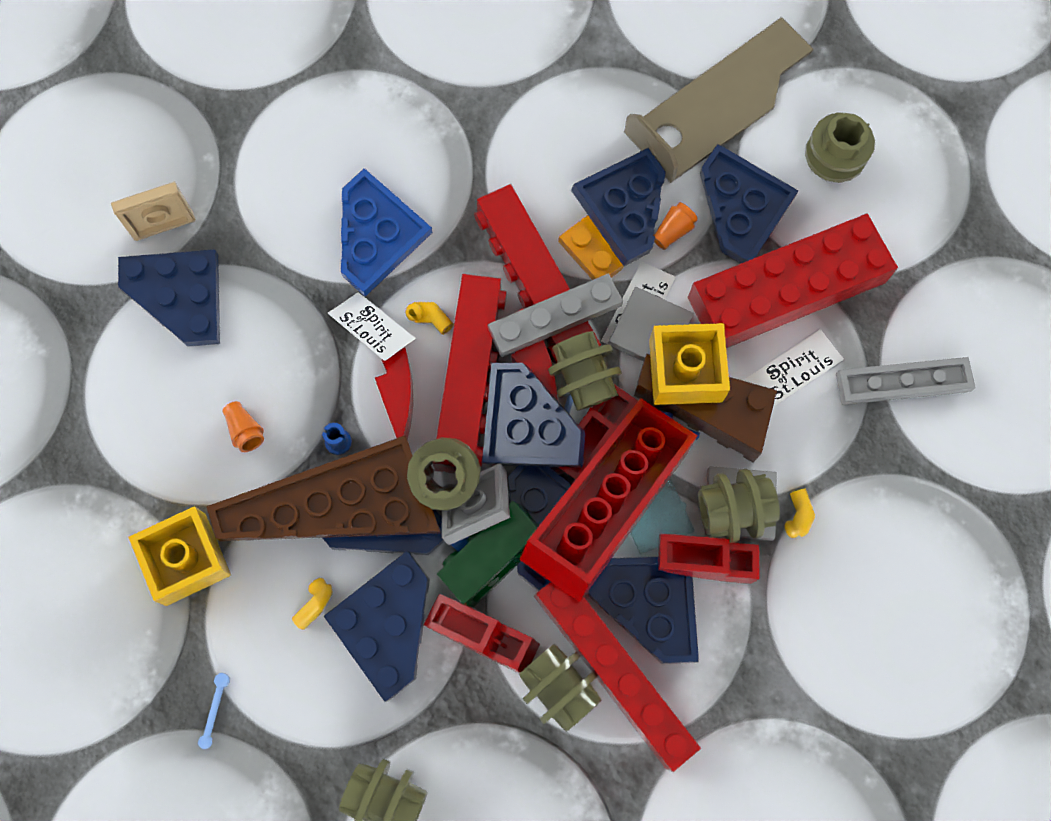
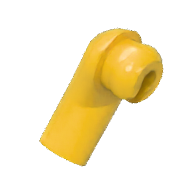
M413 302L405 310L406 317L410 321L432 323L442 335L448 333L454 326V323L434 302Z
M806 488L790 493L796 510L793 520H788L784 524L786 534L790 538L807 535L815 519V512Z
M317 578L309 585L308 591L313 597L292 617L293 623L301 630L306 629L323 612L333 594L331 584L327 585L323 578Z

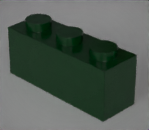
M515 501L509 503L510 518L470 535L467 539L469 543L461 551L451 553L443 561V568L437 573L452 593L465 606L475 607L522 562L520 558L527 540L539 527V524Z

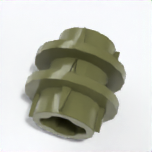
M841 112L829 114L821 119L812 131L805 149V158L811 171L826 181L836 183L851 181L860 175L875 148V138L872 129L869 127L870 124H867L861 117L855 114Z
M591 331L566 339L552 347L558 363L548 369L550 376L563 374L567 384L556 391L559 398L571 395L576 410L580 411L618 396L612 379L622 374L621 368L618 366L608 369L604 360L605 356L613 352L611 344L599 346L594 332Z
M441 437L425 443L415 451L408 464L407 480L411 492L420 503L431 509L450 510L460 507L471 498L479 484L481 468L477 455L467 444L455 438ZM445 459L451 461L457 467L455 471L458 481L457 485L447 484L444 487L438 485L433 480L434 469L431 466L433 461L441 462Z
M741 469L737 472L736 483L731 484L728 477L720 473L714 476L713 484L700 486L701 490L698 492L699 512L704 529L711 538L724 536L725 539H730V543H736L740 539V529L746 528L753 539L761 538L764 535L765 528L776 526V522L779 520L780 507L777 492L772 480L766 477L765 474L753 476L750 470Z
M554 644L519 674L530 690L522 699L528 704L538 697L548 709L539 720L545 724L553 718L567 732L602 700L590 684L598 677L597 674L592 671L583 679L572 666L581 657L580 654L576 651L570 657H567Z
M382 759L377 768L359 763L346 786L339 805V811L355 819L354 821H417L428 792L411 783L414 771L406 769L401 780L387 775L391 761Z

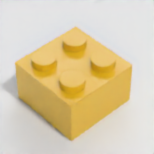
M724 323L654 326L649 338L654 405L723 402L730 391Z
M195 506L128 537L152 598L155 602L168 606L232 576L206 514Z

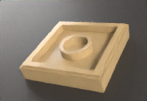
M176 182L111 202L114 214L134 241L196 221L191 207Z

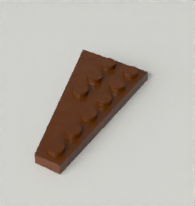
M406 435L206 506L215 537L218 541L435 534L441 532L433 510L420 503L410 490L407 473L408 464L413 455Z

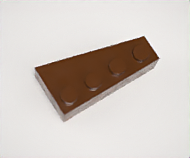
M646 353L634 397L643 399L661 412L672 413L674 417L687 423L688 427L697 432L701 431L716 439V442L720 445L732 448L741 453L745 459L754 463L762 454L777 390L729 377L730 391L721 403L654 405L650 354Z

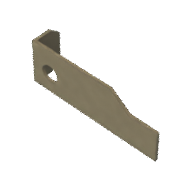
M781 17L645 116L641 114L628 115L624 133L641 151L649 148L665 170V178L672 183L708 157L717 144L723 146L772 111L775 107L780 75L812 53L814 49ZM663 126H672L680 132L682 140L679 145L671 148L656 131Z

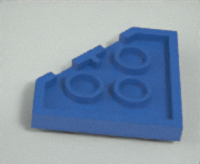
M364 168L342 188L341 274L342 277L366 297L433 232L432 227Z

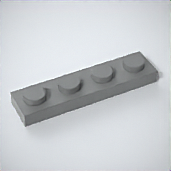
M608 273L488 324V330L501 357H504L622 307L623 300Z
M969 357L841 369L836 373L842 405L971 392L976 388Z

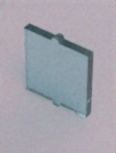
M672 480L665 484L630 532L640 555L659 547L660 533L688 535L695 531L685 510L687 505L685 502H681Z

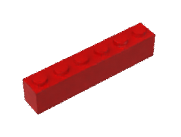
M512 184L477 199V212L474 213L476 222L482 231L486 229L491 238L488 239L489 245L496 257H502L505 263L503 265L504 273L510 283L515 282L520 290L517 295L524 309L570 290ZM588 321L546 339L550 345L547 347V351L554 364L558 363L552 347L571 337L593 331ZM595 335L598 345L601 346L597 336Z
M462 274L436 439L441 437L455 438L467 444L477 455L479 465L482 467L483 447L479 446L480 434H485L487 414H484L485 402H488L490 384L488 379L491 364L497 363L498 352L493 351L494 340L488 330V324L497 321L499 310H505L507 291L501 290V278ZM447 459L441 462L433 461L434 471L455 474L457 467Z
M552 582L534 595V598L570 645L580 654V658L590 671H594L597 674V680L667 770L674 772L701 749L584 597L579 602Z

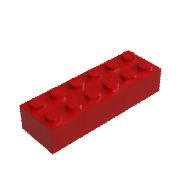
M866 213L693 283L687 298L700 324L724 323L726 348H729L885 284L898 269V266L869 214Z
M640 398L527 540L520 560L580 602L684 460L698 435Z

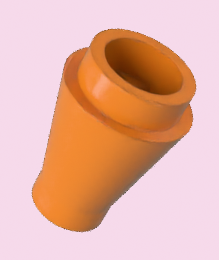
M680 202L676 207L671 206L658 230L653 235L655 236L654 243L661 249L666 250L672 243L695 228L694 223L698 220V217L684 203Z
M231 402L223 408L222 413L226 418L232 445L239 448L241 452H249L258 448L264 441L263 428L243 408L240 402Z

